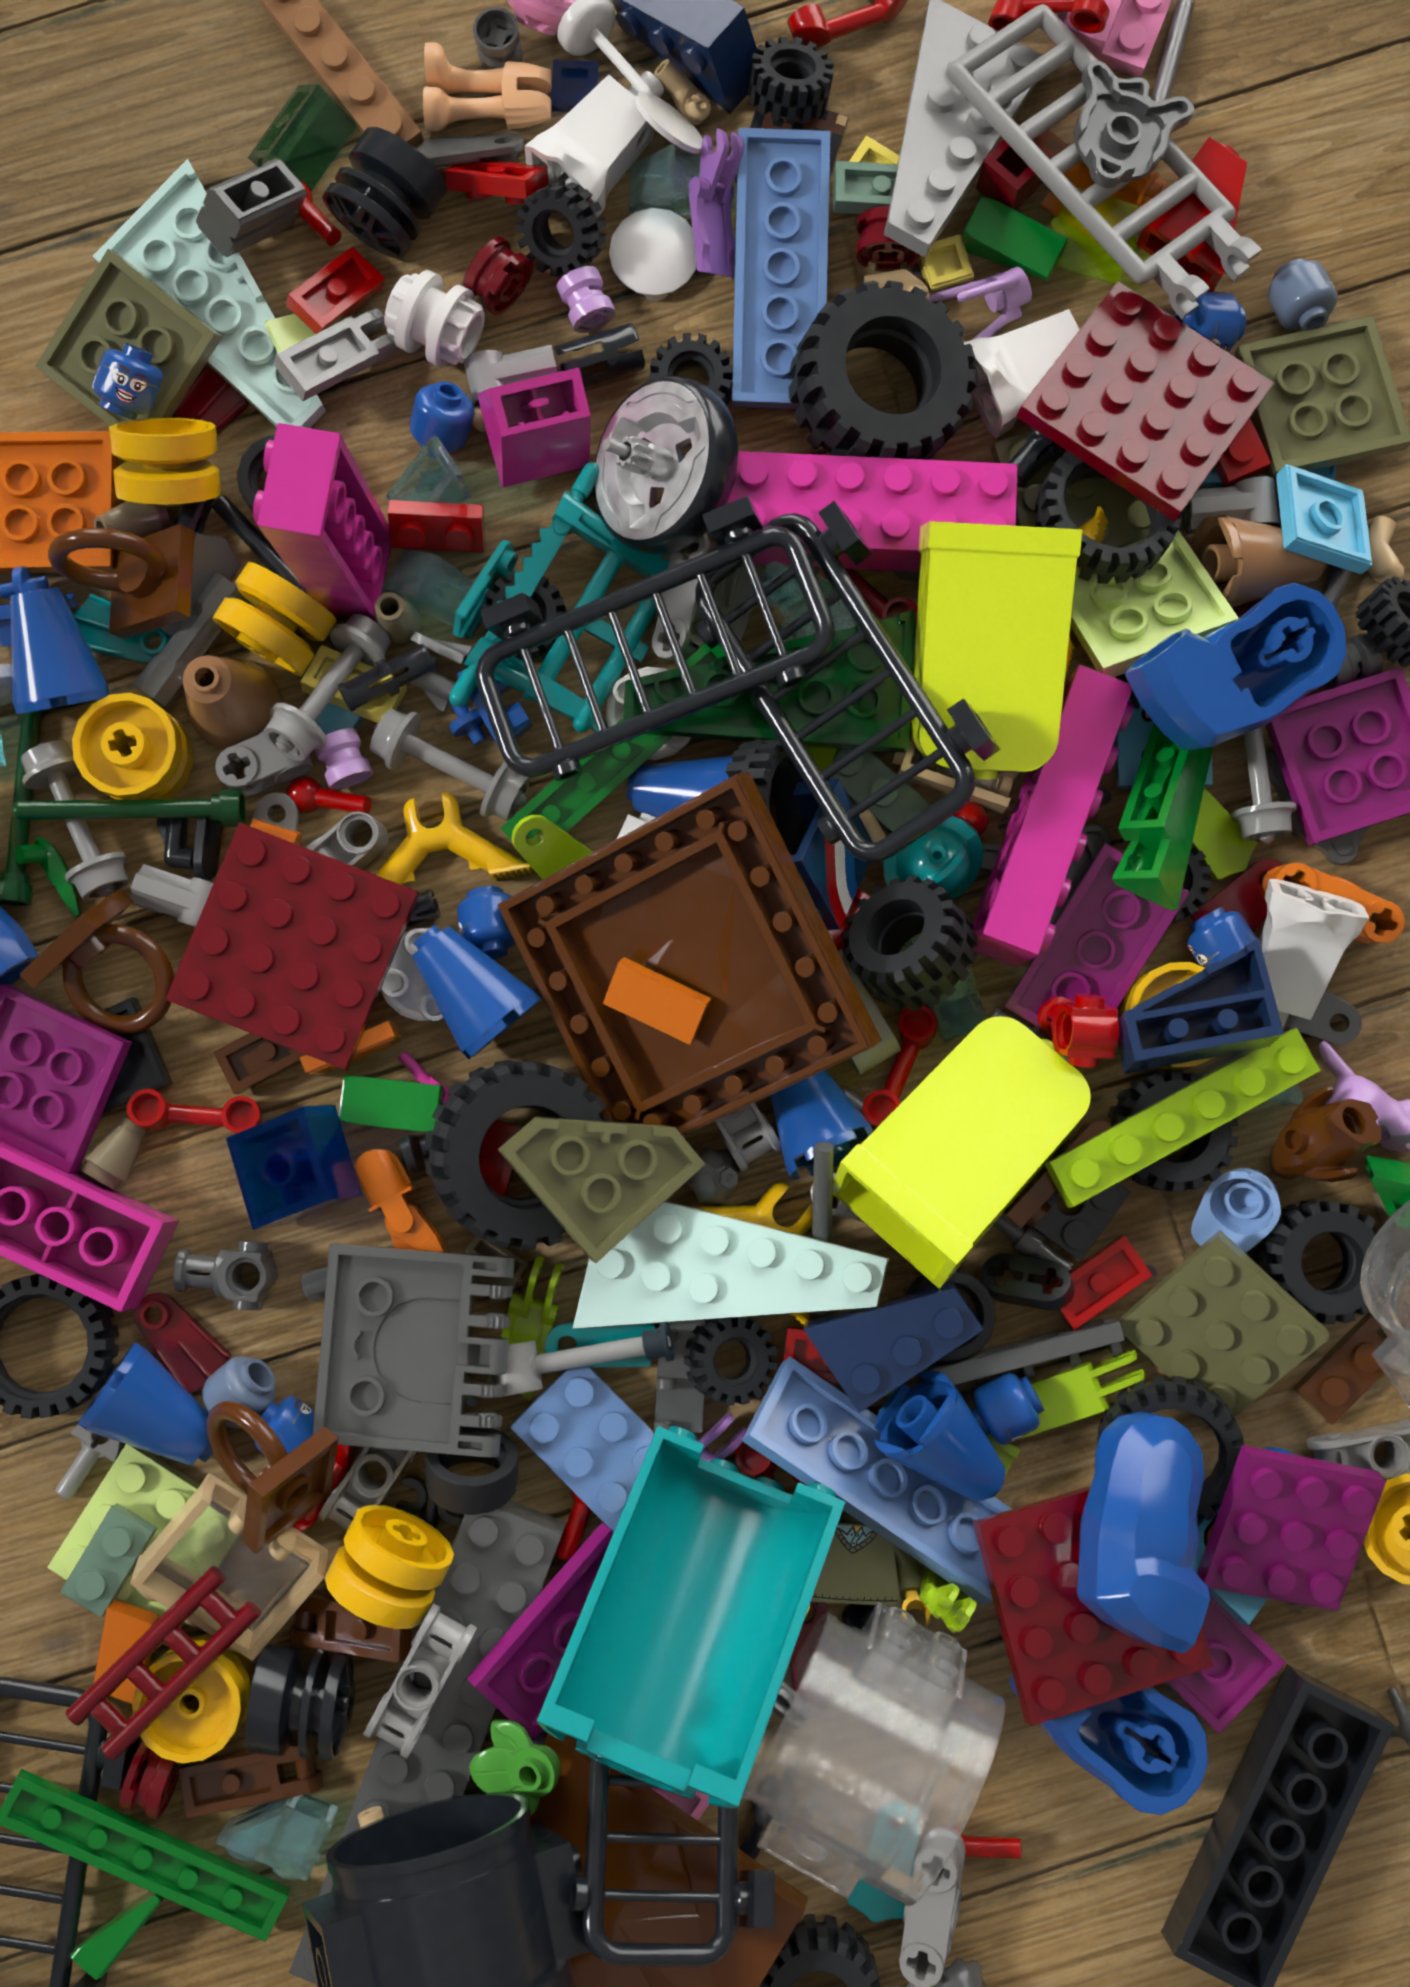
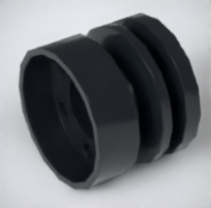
M367 127L348 157L352 168L341 167L335 176L336 183H330L322 198L325 206L335 219L363 243L384 255L403 259L412 245L410 240H415L422 230L418 219L430 218L447 192V186L436 167L408 142L390 131L379 127Z
M267 1644L257 1662L248 1701L246 1719L247 1751L252 1754L283 1757L290 1747L294 1734H298V1748L301 1758L311 1759L318 1745L320 1759L335 1762L340 1754L353 1714L355 1699L353 1655L337 1652L330 1666L329 1653L326 1650L318 1649L306 1672L304 1671L303 1653L299 1647Z

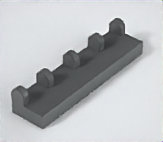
M1106 1317L1084 1323L1076 1330L1068 1327L983 1349L965 1360L937 1361L927 1368L928 1371L942 1372L954 1385L975 1380L978 1388L987 1383V1376L1021 1368L1023 1377L1027 1376L1028 1379L1035 1378L1033 1364L1067 1356L1068 1363L1073 1368L1081 1364L1079 1352L1105 1345L1108 1346L1111 1356L1116 1357L1123 1354L1120 1342L1125 1341L1120 1321L1112 1317Z
M706 1319L668 1322L674 1343V1360L667 1361L665 1357L658 1358L654 1432L657 1426L669 1430L670 1426H677L690 1432L702 1433L704 1394L694 1388L696 1386L694 1382L689 1381L686 1372L690 1371V1367L684 1365V1356H690L691 1349L685 1348L687 1340L694 1341L697 1336L692 1331L697 1325L704 1327L706 1325L704 1320Z

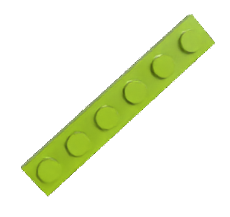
M1298 1029L1288 1030L1270 1047L1255 1049L1048 1161L1044 1165L1067 1208L1075 1207L1321 1070Z

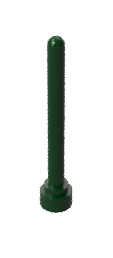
M42 710L22 713L12 805L17 801H33L34 789H27L22 782L23 776L26 773L21 757L26 751L38 746ZM12 813L5 873H0V904L31 906L34 886L29 884L30 876L25 875L26 864H18L14 855L16 846L28 845L31 820H18L13 817Z
M221 789L220 794H212L211 799L17 801L12 805L11 813L18 820L212 818L213 822H221L223 827H237L239 822L245 823V798L242 789Z

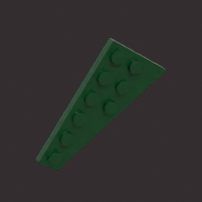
M915 609L899 613L896 617L879 621L912 672ZM856 625L855 627L835 631L832 647L827 653L860 630L859 626ZM815 634L783 642L787 653L811 643ZM865 638L785 695L778 703L797 732L886 668ZM775 647L754 662L755 666L778 658ZM726 656L712 659V662L688 668L696 691L733 676ZM678 668L640 677L651 709L688 695ZM889 678L802 741L805 746L854 749L909 711L911 707L893 679ZM631 680L625 681L623 721L643 713ZM776 680L767 683L772 693L779 688ZM749 691L645 733L648 735L746 742L778 739ZM910 722L870 749V751L906 753L909 750Z

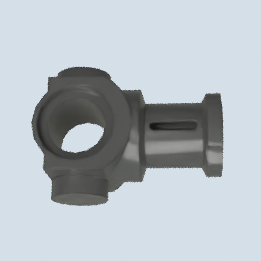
M240 1240L238 1250L221 1249L217 1256L192 1254L190 1249L181 1248L178 1251L173 1270L175 1291L185 1292L188 1288L214 1289L215 1296L233 1300V1309L262 1310L263 1300L268 1299L269 1290L275 1284L277 1278V1267L272 1260V1251H267L268 1242ZM247 1262L253 1263L260 1272V1280L255 1288L248 1287L241 1277L242 1268ZM196 1270L209 1271L210 1273L196 1272Z

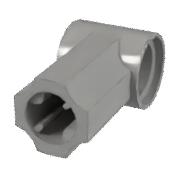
M552 345L506 355L498 350H483L469 355L464 360L465 372L474 407L480 406L477 394L484 390L557 373Z
M1268 476L1253 477L1237 482L1233 487L1197 490L1182 512L1183 527H1185L1187 534H1194L1204 518L1218 515L1280 527L1275 479Z
M143 864L133 879L130 888L131 899L140 907L176 917L177 922L195 928L214 883L192 877V880Z

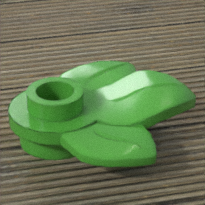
M507 1719L494 1720L491 1722L490 1730L494 1746L486 1748L474 1756L469 1765L470 1774L476 1785L486 1793H514L525 1797L529 1802L532 1815L537 1810L540 1798L548 1795L556 1787L561 1773L560 1760L550 1747L542 1744H533L527 1731L519 1723Z

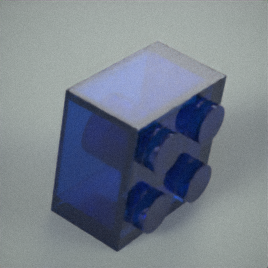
M336 1105L302 1106L226 1138L252 1230L288 1225L363 1196Z

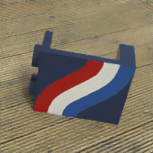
M840 778L828 779L827 782L846 812L853 808L854 805ZM798 782L792 797L809 828L797 854L791 855L827 930H840L869 862L855 858L845 848L841 840L834 845L827 841L816 823V820L825 814L806 783ZM858 815L852 822L866 841L873 842Z

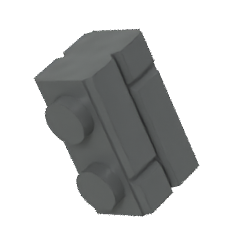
M275 158L262 164L261 167H255L210 187L203 201L205 206L201 207L196 223L198 228L222 256L229 257L293 226L299 213L298 209L301 208L307 193L305 187L281 159Z

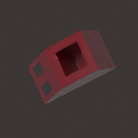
M1050 129L1032 140L1049 159L1068 147ZM1003 139L983 160L976 189L985 197L999 201L1017 211L1043 182Z

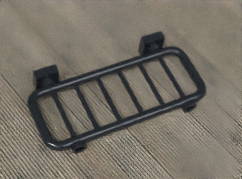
M747 495L702 515L709 534L716 544L721 547L543 622L538 604L524 592L481 610L480 613L486 629L498 638L503 639L484 651L478 660L475 675L477 687L498 747L507 766L518 775L532 778L552 772L556 781L570 779L582 772L579 761L771 681L776 680L780 689L791 688L804 682L807 679L804 668L813 665L825 657L832 647L835 627L807 548L801 538L787 528L773 526L761 529L763 525L758 512ZM774 546L781 547L788 554L816 632L811 643L790 653L786 651L751 557L755 553ZM741 559L778 658L744 672L740 669L706 576L708 573ZM694 579L698 580L733 675L696 691L661 593ZM650 598H653L688 694L654 709H651L617 612ZM607 616L643 712L607 728L573 633L574 630ZM563 635L565 636L599 731L565 746L562 744L529 651ZM518 654L522 656L555 749L536 758H528L521 753L495 681L494 674L499 663Z
M833 501L818 512L828 527L822 533L810 518L797 513L782 514L761 528L773 526L787 528L802 538L811 552L809 556L812 564L817 561L835 589V592L825 598L828 607L842 600L860 628L858 632L827 653L825 657L806 668V680L865 638L886 669L797 732L778 701L802 683L787 689L778 688L773 693L768 685L764 684L750 690L749 693L825 815L816 820V823L827 841L834 845L841 840L845 848L855 858L865 862H881L894 856L959 812L970 801L975 789V773L969 759L965 755L966 753L973 750L985 761L1001 749L975 709L964 698L947 709L955 722V725L951 728L947 727L838 559L840 555L846 553L858 565L873 553L847 514ZM762 551L751 555V557L754 558L756 555H758V554L761 553ZM742 559L706 574L713 595L721 581L744 565ZM792 567L763 587L766 597L795 577ZM697 583L695 601L704 620L695 625L696 630L709 648L713 649L717 645H720L722 648L699 583ZM755 594L725 616L718 607L742 672L756 667L754 662L774 648L773 641L770 638L748 654L730 626L732 622L758 604ZM809 610L780 631L783 641L812 621ZM889 678H892L911 709L821 772L802 740ZM917 717L937 747V750L846 812L827 779ZM944 758L955 777L954 788L948 795L878 842H868L860 835L852 822L854 818L935 762Z
M0 1677V1697L70 1707L86 1691L85 1689L13 1677ZM92 1715L87 1718L88 1732L86 1745L0 1731V1742L84 1755L78 1794L95 1802L98 1800L101 1774V1787L120 1790L123 1787L131 1762L142 1743V1738L139 1736L113 1761L102 1751V1745L112 1735L107 1738L108 1731ZM0 1782V1793L8 1794L13 1784ZM0 1833L1 1844L62 1853L25 1836ZM71 1856L68 1858L63 1894L0 1884V1895L61 1905L56 1944L0 1935V1946L54 1955L49 1987L70 1986L73 1966L70 1954L76 1946L88 1867L87 1863ZM86 1972L73 1987H106L108 1972L101 1979L98 1978L97 1980Z
M590 1758L585 1877H573L570 1889V1906L573 1912H583L584 1939L593 1955L603 1963L615 1966L701 1968L714 1965L727 1955L734 1943L737 1916H739V1927L774 1928L775 1870H739V1881H737L738 1807H718L717 1835L607 1831L609 1786L658 1787L631 1776L610 1775L609 1766ZM607 1843L717 1846L716 1892L605 1889ZM604 1901L715 1903V1933L711 1940L703 1944L615 1942L608 1938L604 1931Z

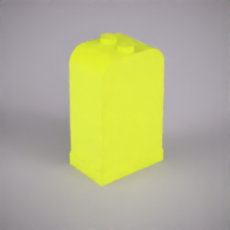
M929 521L920 526L918 551L921 553L914 676L948 728L954 726L955 722L947 709L964 698L975 709L1000 747V751L985 761L973 750L965 754L972 765L976 779H997L998 771L1027 772L1038 769L1046 764L1056 751L1060 732L1076 564L1081 551L1082 529ZM918 718L911 721L912 740L917 749L923 755L928 756L937 750V747ZM944 758L935 762L938 765L949 768Z
M999 1016L986 1019L979 1023L861 1145L857 1144L840 1162L833 1180V1195L940 1289L956 1272L971 1249L1073 1132L1089 1108L1091 1100L1089 1085L1084 1076L1070 1065L1062 1054L1055 1051L1053 1042L1050 1040L1040 1039L1025 1025L1009 1017Z

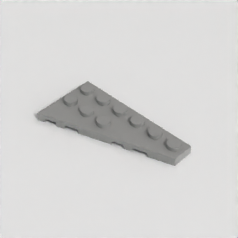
M929 0L926 9L925 24L918 51L919 56L903 131V141L897 163V173L884 235L923 257H926L979 175L983 160L1002 139L999 133L946 75L947 67L951 62L998 31L941 0ZM1017 42L971 74L989 92L1041 57L1042 54ZM1037 83L1002 106L1013 120Z

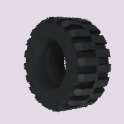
M889 280L883 288H879L876 281L861 283L856 292L852 288H847L837 294L832 303H826L796 348L798 352L791 361L789 375L794 379L788 387L790 402L793 404L799 403V407L793 415L799 428L808 427L811 434L808 436L807 441L815 450L822 446L830 453L829 455L929 460L946 444L963 424L962 420L970 412L974 401L970 393L977 387V372L975 369H969V366L975 360L972 345L970 343L964 345L962 337L966 331L959 320L953 323L946 315L950 310L940 300L936 305L926 299L928 292L914 286L911 292L903 290L902 282ZM869 347L886 351L899 359L906 366L914 380L917 392L916 410L907 414H889L878 411L865 403L854 391L848 379L845 365L846 353L857 348Z
M504 1060L495 1062L494 1066L489 1068L479 1067L468 1073L470 1077L462 1084L456 1082L447 1091L450 1095L444 1106L438 1104L432 1115L436 1122L433 1131H427L425 1146L429 1147V1158L425 1159L426 1172L432 1177L434 1183L431 1188L437 1200L443 1203L447 1209L446 1212L455 1221L477 1237L484 1238L493 1245L507 1248L508 1245H513L520 1250H533L536 1248L537 1243L543 1242L547 1246H552L563 1242L562 1234L567 1231L535 1194L524 1198L505 1197L495 1192L485 1182L479 1166V1152L483 1137L497 1118L517 1108L536 1109L545 1113L550 1118L613 1122V1120L602 1117L601 1112L606 1106L597 1094L591 1093L587 1089L588 1084L577 1076L564 1072L563 1069L528 1060Z

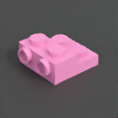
M1104 0L1109 7L1110 14L1104 30L1096 34L1084 33L1076 29L1069 20L1070 13H1058L1060 20L1098 61H1102L1112 69L1141 78L1172 0Z

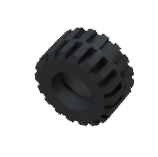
M908 876L905 882L900 878L890 880L889 886L883 888L879 885L873 889V895L869 899L863 898L857 904L860 909L856 914L850 915L847 921L850 929L843 933L842 941L847 946L843 949L844 958L849 962V968L885 1004L889 1003L893 1008L902 1010L906 1005L912 1011L921 1010L922 1004L925 1002L930 1007L940 1003L939 997L945 993L948 997L957 990L954 985L959 980L964 982L970 974L966 969L967 965L975 963L977 954L972 948L978 945L977 935L972 931L975 927L971 920L942 886L939 887L935 881L929 878L922 881L919 876ZM920 934L912 946L899 953L907 941Z
M1166 1071L1136 1079L1130 1083L1131 1087L1122 1090L1116 1098L1119 1100L1117 1105L1110 1107L1108 1117L1112 1118L1111 1126L1113 1127L1199 1080L1202 1076L1193 1072ZM1237 1117L1194 1140L1189 1150L1179 1159L1167 1160L1162 1158L1131 1175L1133 1177L1132 1181L1139 1185L1148 1186L1150 1189L1170 1192H1184V1190L1188 1189L1196 1190L1204 1187V1182L1215 1181L1222 1175L1219 1168L1221 1166H1229L1233 1159V1156L1229 1155L1228 1151L1230 1147H1237L1239 1136H1232L1231 1126H1238Z
M1305 1200L1301 1201L1299 1205L1290 1204L1282 1208L1284 1214L1280 1216L1274 1229L1260 1241L1264 1243L1263 1250L1255 1251L1254 1261L1262 1262V1269L1320 1323L1334 1325L1335 1321L1348 1323L1355 1321L1354 1314L1366 1315L1372 1311L1373 1308L1369 1301L1371 1299L1381 1301L1386 1294L1385 1291L1379 1288L1381 1282H1391L1392 1272L1384 1271L1385 1262H1393L1392 1251L1383 1250L1381 1247L1382 1243L1388 1241L1383 1231L1372 1228L1376 1221L1369 1215L1359 1214V1208L1332 1201ZM1326 1232L1333 1236L1340 1245L1343 1254V1266L1338 1278L1331 1285L1317 1290L1306 1280L1302 1271L1301 1260L1308 1242L1318 1234Z
M815 1914L804 1915L805 1923L795 1926L759 1986L792 1987L801 1976L813 1971L833 1973L844 1981L846 1987H880V1981L874 1955L870 1954L869 1945L862 1935L856 1938L855 1929L852 1925L845 1921L842 1927L839 1928L834 1916L825 1914L824 1922H816Z

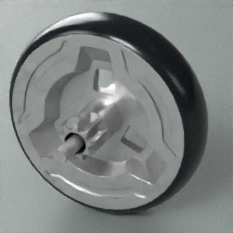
M667 376L653 379L629 394L618 406L607 423L595 458V463L599 467V474L594 485L595 502L601 519L609 532L628 548L652 555H664L683 550L708 532L702 515L727 504L737 474L738 437L729 409L712 389L686 377ZM692 443V448L685 456L682 455L681 448ZM664 489L661 502L655 506L656 490Z

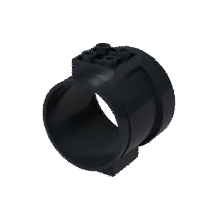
M503 1792L478 1793L426 1803L383 1817L349 1833L337 1841L326 1854L327 1869L333 1881L332 1892L302 1902L317 1987H575L570 1958L590 1951L584 1939L583 1912H573L570 1906L572 1879L574 1876L583 1875L582 1861L577 1847L540 1822L530 1825L531 1811L528 1800L518 1794Z

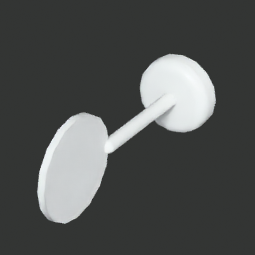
M576 0L564 13L558 26L557 37L559 44L573 56H585L599 47L638 91L634 103L644 119L657 132L676 146L693 154L700 153L703 138L697 129L674 107L653 95L650 86L607 39L615 21V11L610 0Z

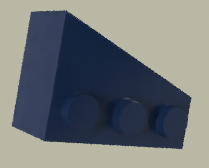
M612 0L617 12L615 15L616 21L626 34L637 38L661 59H669L699 90L726 112L731 114L748 95L747 89L752 57L757 47L745 8L732 0Z
M1259 938L1225 959L1209 965L1203 971L1187 980L1171 986L1124 1012L1118 1020V1048L1125 1074L1270 1047L1284 1034Z
M951 1282L944 1284L940 1289L933 1287L896 1297L893 1300L879 1303L877 1307L857 1308L823 1319L811 1320L805 1323L803 1330L860 1413L983 1331V1327L955 1284Z

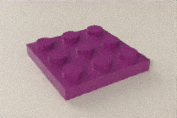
M1401 667L1301 698L1275 720L1266 724L1292 802L1296 803V813L1308 846L1410 814V690Z
M1 984L0 1140L68 1174L78 1172L132 1042L16 986Z
M1242 1445L1197 1575L1208 1585V1588L1338 1611L1386 1480L1375 1470Z

